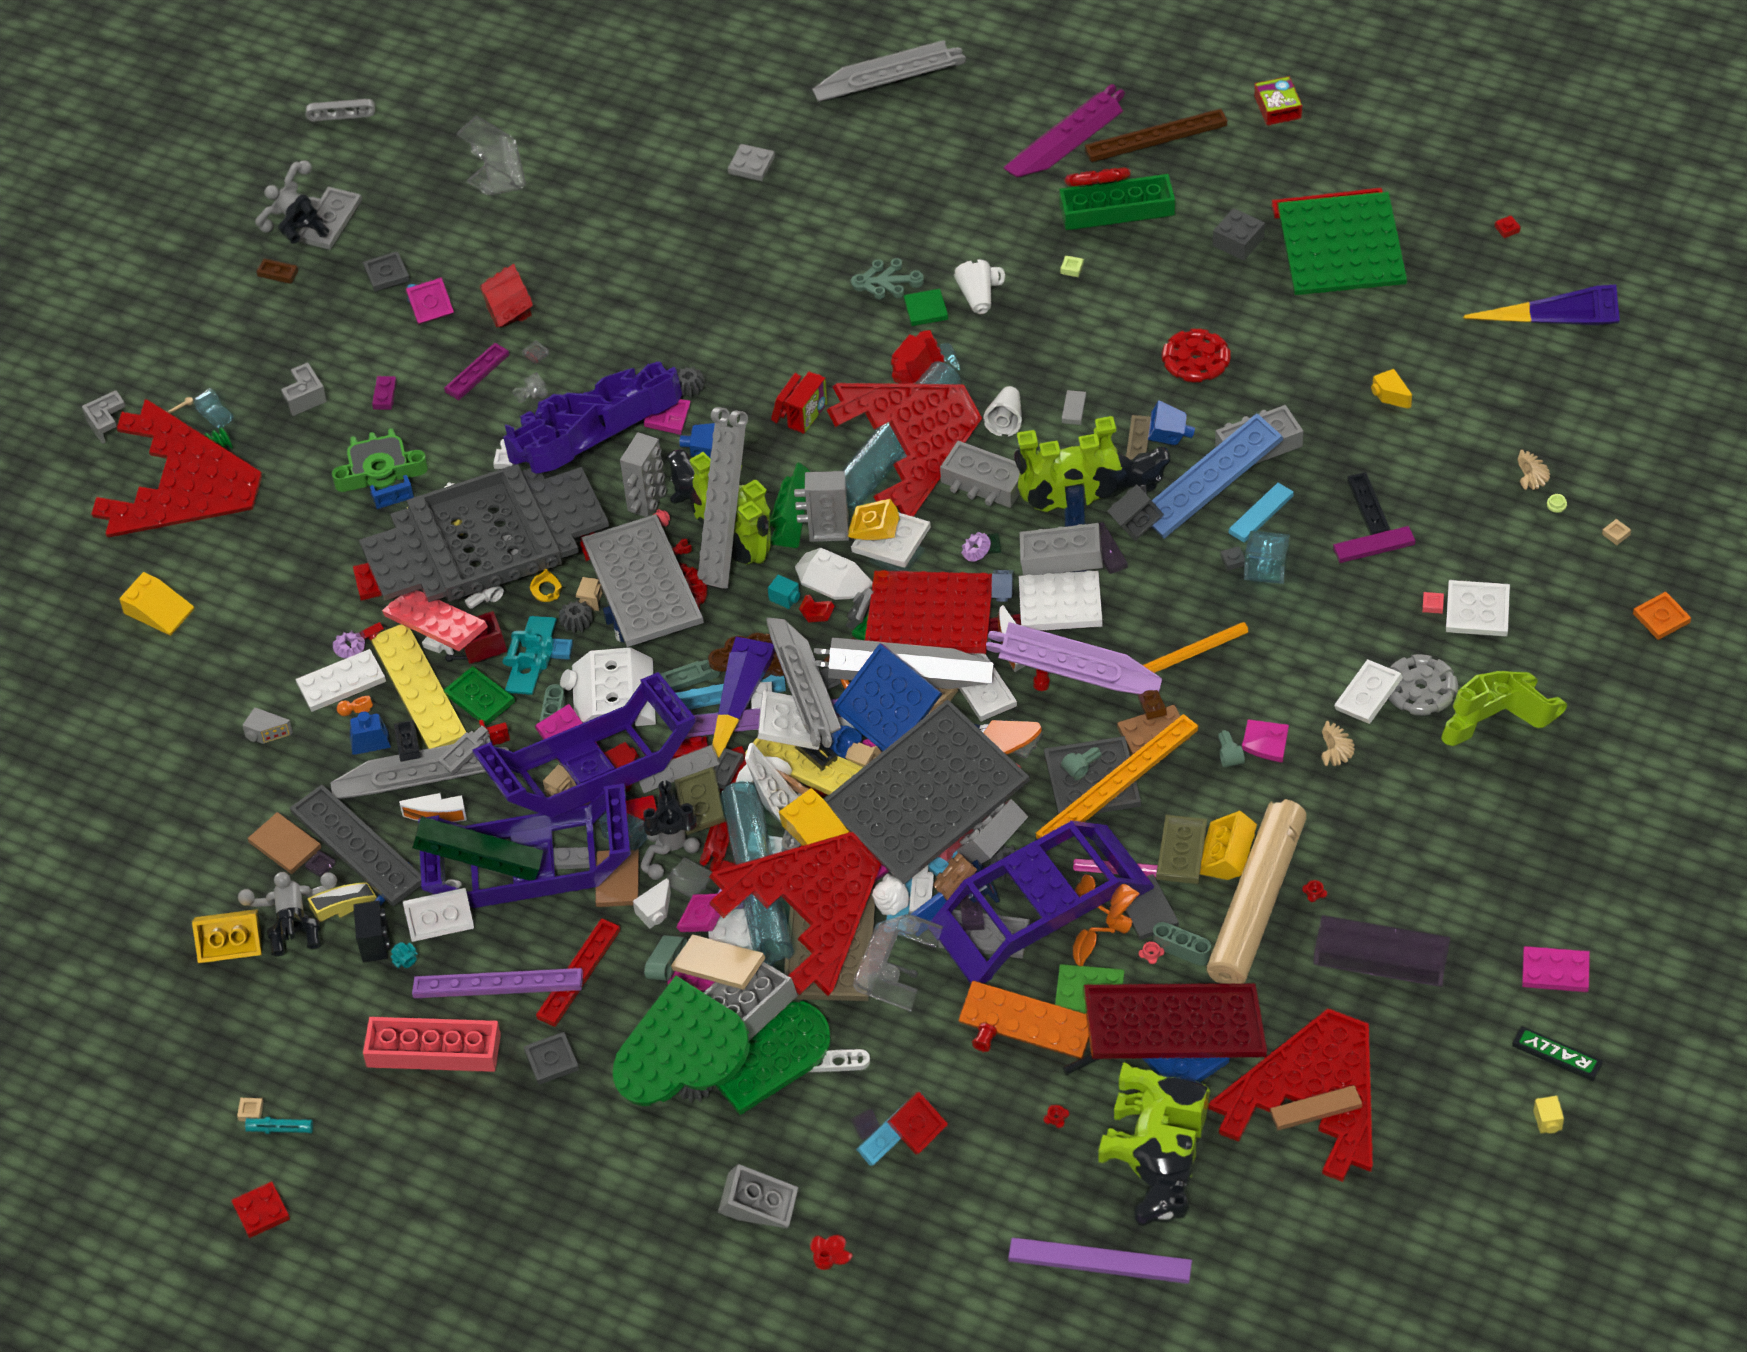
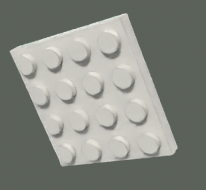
M1098 571L1019 576L1022 626L1036 630L1102 627Z

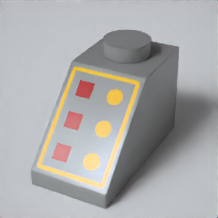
M255 707L242 725L247 739L262 744L290 736L293 733L289 719Z

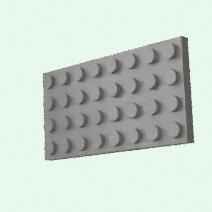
M657 514L581 537L627 647L704 623Z

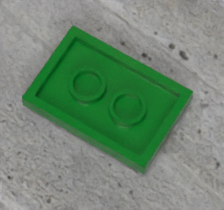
M473 666L443 690L451 701L478 721L483 720L485 726L515 703L512 695Z

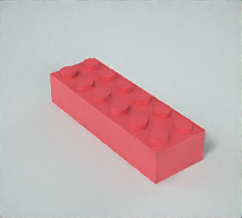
M369 1017L363 1056L368 1068L495 1072L501 1033L498 1021Z

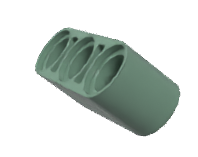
M552 684L546 688L540 722L565 707L566 701L562 686Z
M1159 922L1154 925L1153 942H1156L1160 948H1163L1164 952L1196 965L1203 966L1208 964L1211 956V943L1209 940L1166 922Z
M664 935L646 962L644 972L647 979L668 981L674 973L671 965L686 945V937Z

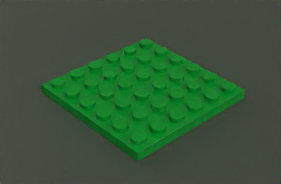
M1389 192L1278 203V212L1294 295L1407 284Z

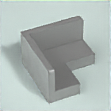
M309 363L291 369L296 383L282 388L281 392L289 405L292 416L327 402L323 385Z
M116 390L82 406L87 423L102 444L106 443L103 433L117 427L110 414L126 407Z

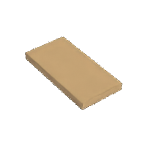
M692 935L671 967L673 971L744 990L765 960V956L761 952Z

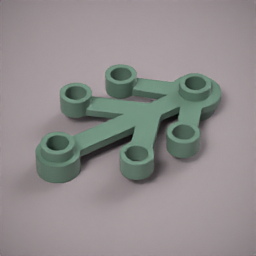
M899 258L892 259L891 266L878 277L872 276L884 269L883 261L879 259L872 262V267L867 272L857 274L851 279V285L856 291L867 290L876 299L885 297V289L896 298H901L904 295V288L902 286H894L891 283L909 282V285L914 288L921 287L924 284L923 274L917 270L912 271L910 275L891 276L896 271L902 269V260Z

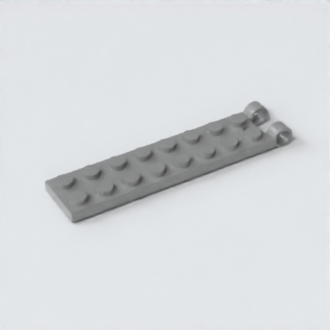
M715 407L711 412V419L715 422L697 575L706 585L728 588L745 428L748 416L743 411L735 410L729 414L726 408ZM722 412V417L719 420V413ZM738 415H740L739 423H737ZM728 420L730 421V424H731L733 427H728V426H727V421H728Z

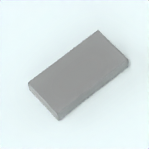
M1067 390L1062 423L1081 425L1086 392Z

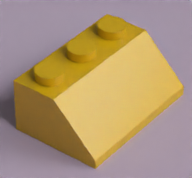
M1241 811L1211 821L1204 842L1200 875L1225 880L1241 876L1250 854L1257 824Z
M258 909L201 916L193 919L192 926L198 963L262 955L261 926Z

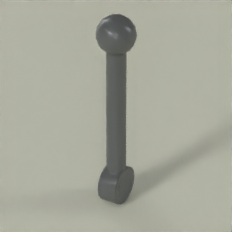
M883 957L877 958L876 962L878 965L889 966L909 974L912 978H916L918 975L917 971L913 969L908 970L887 962Z

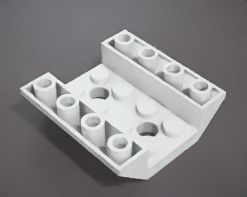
M631 647L589 651L572 665V671H575L577 675V680L573 687L574 711L582 723H585L625 706L641 684L640 679L654 674L653 658ZM610 665L616 666L615 669H612V670H608V669H607V667L610 666ZM611 697L618 698L614 702L608 701V699ZM648 701L635 719V726L656 724L655 709Z

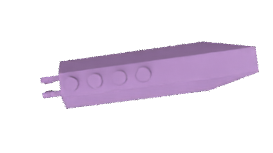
M1011 622L1008 623L1006 634L996 631H990L988 637L992 640L1003 641L1002 645L993 642L986 643L987 650L995 653L1000 652V659L1120 692L1142 694L1147 690H1158L1159 692L1162 678L1126 654Z

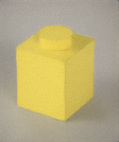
M1552 1096L1535 1099L1533 1111L1540 1133H1555L1562 1130L1564 1117L1558 1097Z

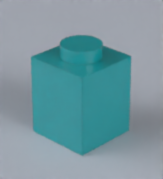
M777 575L768 587L769 601L790 609L800 598L798 583Z

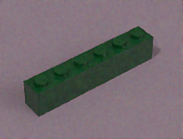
M425 817L420 818L412 846L416 850L528 881L536 879L543 850Z

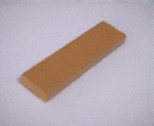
M1350 1086L1270 1108V1113L1277 1131L1362 1108V1102L1355 1086Z

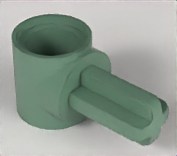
M1223 730L1219 733L1218 738L1222 746L1219 751L1222 766L1226 768L1245 763L1243 749L1241 745L1238 746L1236 743H1233L1230 732Z
M1097 747L1091 748L1082 755L1080 753H1070L1062 760L1061 767L1074 780H1080L1088 772V765L1100 758L1102 754Z

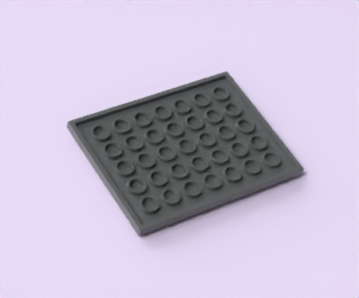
M947 699L824 800L847 830L853 832L872 855L894 877L905 884L1030 781V777Z

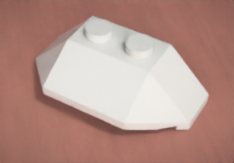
M823 548L805 553L795 566L801 585L835 600L852 599L858 592L861 593L866 588L870 589L873 584L855 562Z

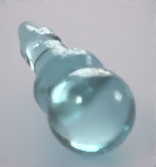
M949 343L942 344L940 349L944 360L950 362L956 370H960L953 346Z

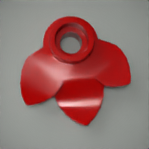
M833 1235L828 1237L827 1240L821 1236H816L812 1239L810 1249L814 1253L813 1261L817 1268L828 1270L834 1264L843 1265L852 1259L853 1254L844 1250L846 1240L843 1236Z

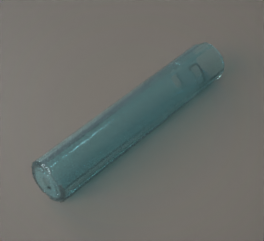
M936 361L930 365L915 384H961V379L949 364ZM889 423L877 428L842 470L845 471L848 507L852 508L853 512L856 506L864 503L894 467L893 464L899 461L905 454Z
M738 781L726 786L722 791L721 799L734 864L738 865L773 855L762 801L755 784L749 781ZM751 894L742 903L752 950L764 953L765 960L763 962L770 966H773L775 961L783 958L789 960L793 956L794 949L783 898L780 897L767 909Z

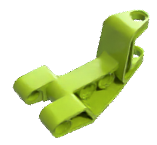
M1496 671L1477 674L1458 690L1453 704L1456 714L1447 721L1441 739L1449 746H1456L1472 738L1478 722L1504 709L1512 712L1533 727L1543 728L1564 713L1567 703L1560 697L1545 698L1534 688L1538 679L1529 672Z

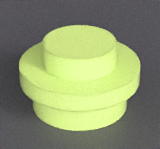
M1553 494L1547 500V507L1552 512H1562L1567 507V501L1563 495Z

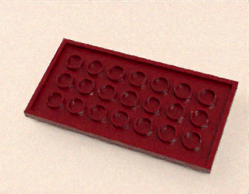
M1255 983L1084 985L1083 987L1092 1059L1266 1057L1267 1055Z

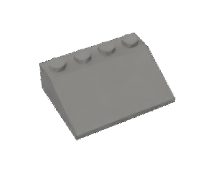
M765 962L761 964L744 990L715 982L704 992L735 1012L745 1022L749 1029V1040L798 996L792 978Z

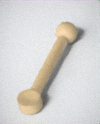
M187 397L185 402L167 412L171 414L185 405H192L193 399Z

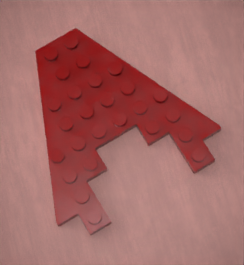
M837 383L832 387L840 403L826 410L835 427L863 413L866 414L874 430L887 423L890 424L907 457L893 464L902 481L873 497L876 502L891 499L894 505L898 507L900 513L912 517L941 478L940 467L957 441L965 443L982 419L964 384Z
M147 399L144 401L140 415L121 412L117 431L153 438L149 450L150 456L167 458L158 490L139 486L134 503L96 497L91 515L93 518L109 520L105 533L107 537L253 510L262 479L261 471Z
M849 832L713 871L709 878L722 891L709 904L725 918L751 894L767 909L782 897L810 925L799 936L798 940L812 954L788 976L792 978L796 992L799 995L811 984L815 983L829 996L833 992L881 863L853 832Z
M1326 1009L1210 1101L1208 1109L1225 1116L1219 1128V1134L1239 1142L1256 1107L1270 1112V1108L1281 1106L1285 1098L1296 1102L1355 1086L1362 1102V1108L1322 1118L1318 1131L1337 1138L1322 1169V1174L1343 1182L1351 1165L1371 1172L1373 1158L1369 1024L1334 1010Z

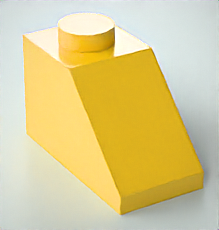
M1395 369L1373 376L1371 389L1381 402L1407 409L1411 408L1412 393Z

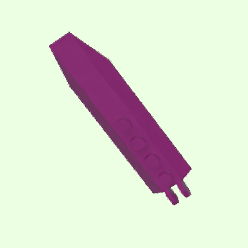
M1111 84L1106 87L1104 92L1095 94L1023 149L1003 169L1015 177H1020L1051 168L1123 112L1118 102L1124 97L1125 91L1122 89L1116 91L1117 87Z

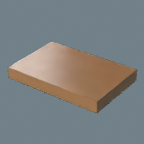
M278 812L248 837V842L290 874H293L321 849L319 842Z
M630 849L631 854L596 887V907L633 905V900L639 897V849ZM597 851L596 867L609 856L610 851Z

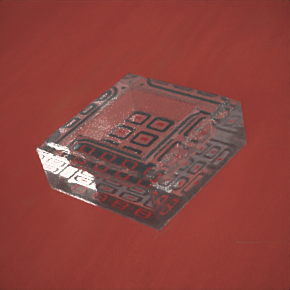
M534 341L523 349L522 353L534 364H537L549 355V350L538 341Z

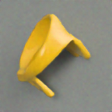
M545 569L533 578L530 583V590L536 600L551 602L559 598L562 589L561 583L548 569ZM544 582H549L554 585L555 591L553 594L543 595L539 591V586Z

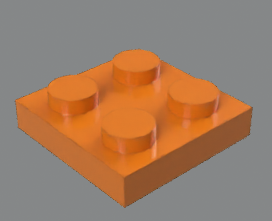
M1667 592L1633 609L1635 617L1657 640L1691 623V617Z

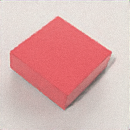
M1424 592L1422 612L1443 614L1444 594Z

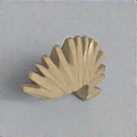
M1521 449L1518 462L1525 475L1520 480L1521 485L1525 490H1527L1528 486L1532 490H1535V488L1539 489V485L1545 486V482H1548L1550 479L1547 465L1542 464V460H1536L1538 456H1533V453L1530 455L1528 451L1525 454L1524 450Z
M1326 721L1322 730L1328 750L1323 752L1321 757L1325 766L1328 765L1329 760L1333 766H1336V763L1339 766L1341 761L1346 763L1348 762L1347 758H1352L1355 748H1353V740L1347 738L1349 734L1342 733L1344 729H1339L1340 726L1335 727V723L1330 726L1329 721Z

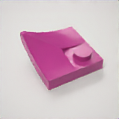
M679 399L678 403L658 414L646 417L644 427L681 435L690 408V401Z
M1248 719L1242 749L1260 758L1283 762L1289 725Z

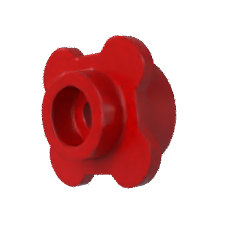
M1312 880L1302 887V891L1307 894L1308 901L1315 902L1316 899L1327 896V891L1323 889V884L1320 881Z
M1051 1105L1048 1108L1047 1115L1044 1116V1122L1056 1125L1057 1128H1062L1065 1118L1069 1116V1112L1060 1105Z

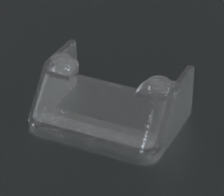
M477 115L457 132L459 137L471 143L472 153L476 157L482 158L485 164L467 180L469 184L480 189L486 195L517 191L526 185L517 143L510 135Z
M910 914L879 922L875 926L854 977V988L860 993L911 1011L917 989L899 983V969L887 963V960L898 934L937 948L943 926Z

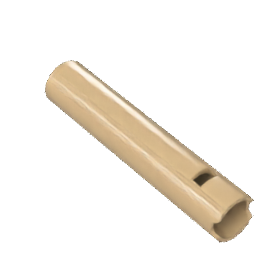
M1287 799L1281 803H1273L1271 801L1267 807L1207 964L1208 975L1217 983L1244 984L1246 982L1306 821L1307 814L1305 810L1294 801Z

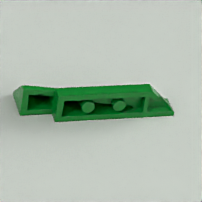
M800 462L796 464L793 476H786L782 481L770 517V525L775 528L771 537L772 545L791 548L799 547L802 523L797 522V515H804V510H796V502H806V497H795L794 490L805 489V472H810Z

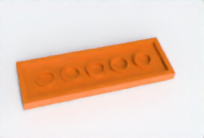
M976 981L971 983L958 1020L959 1023L978 1028L981 1023H987L997 1029L998 1035L1078 1059L1083 1058L1089 1041L1086 1014Z

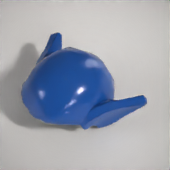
M840 725L841 729L831 734L832 744L829 748L837 756L846 759L848 748L853 743H860L862 733L850 726Z

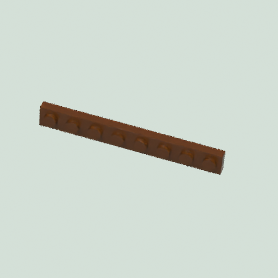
M1222 109L1086 144L1085 152L1090 162L1225 127L1228 126V120Z

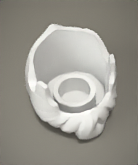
M886 874L882 882L875 886L872 893L874 903L883 915H896L908 906L910 900L905 884L892 874Z

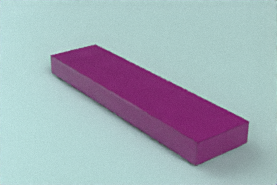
M494 343L444 387L445 393L460 400L509 356V351Z
M1409 526L1336 543L1333 544V550L1339 563L1412 546L1415 545V539Z

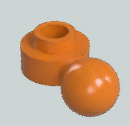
M370 696L357 698L352 703L344 700L338 703L337 712L344 717L349 716L352 711L355 713L369 712L373 703Z

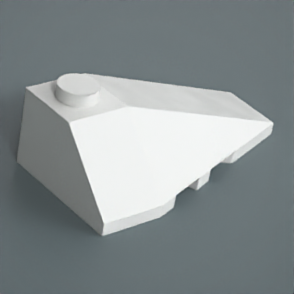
M750 743L745 761L762 804L781 823L779 811L799 796L754 743Z

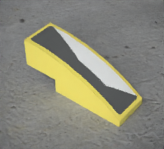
M365 882L329 889L308 898V902L317 920L322 922L336 914L341 918L354 911L353 904L375 901L377 897L369 884Z

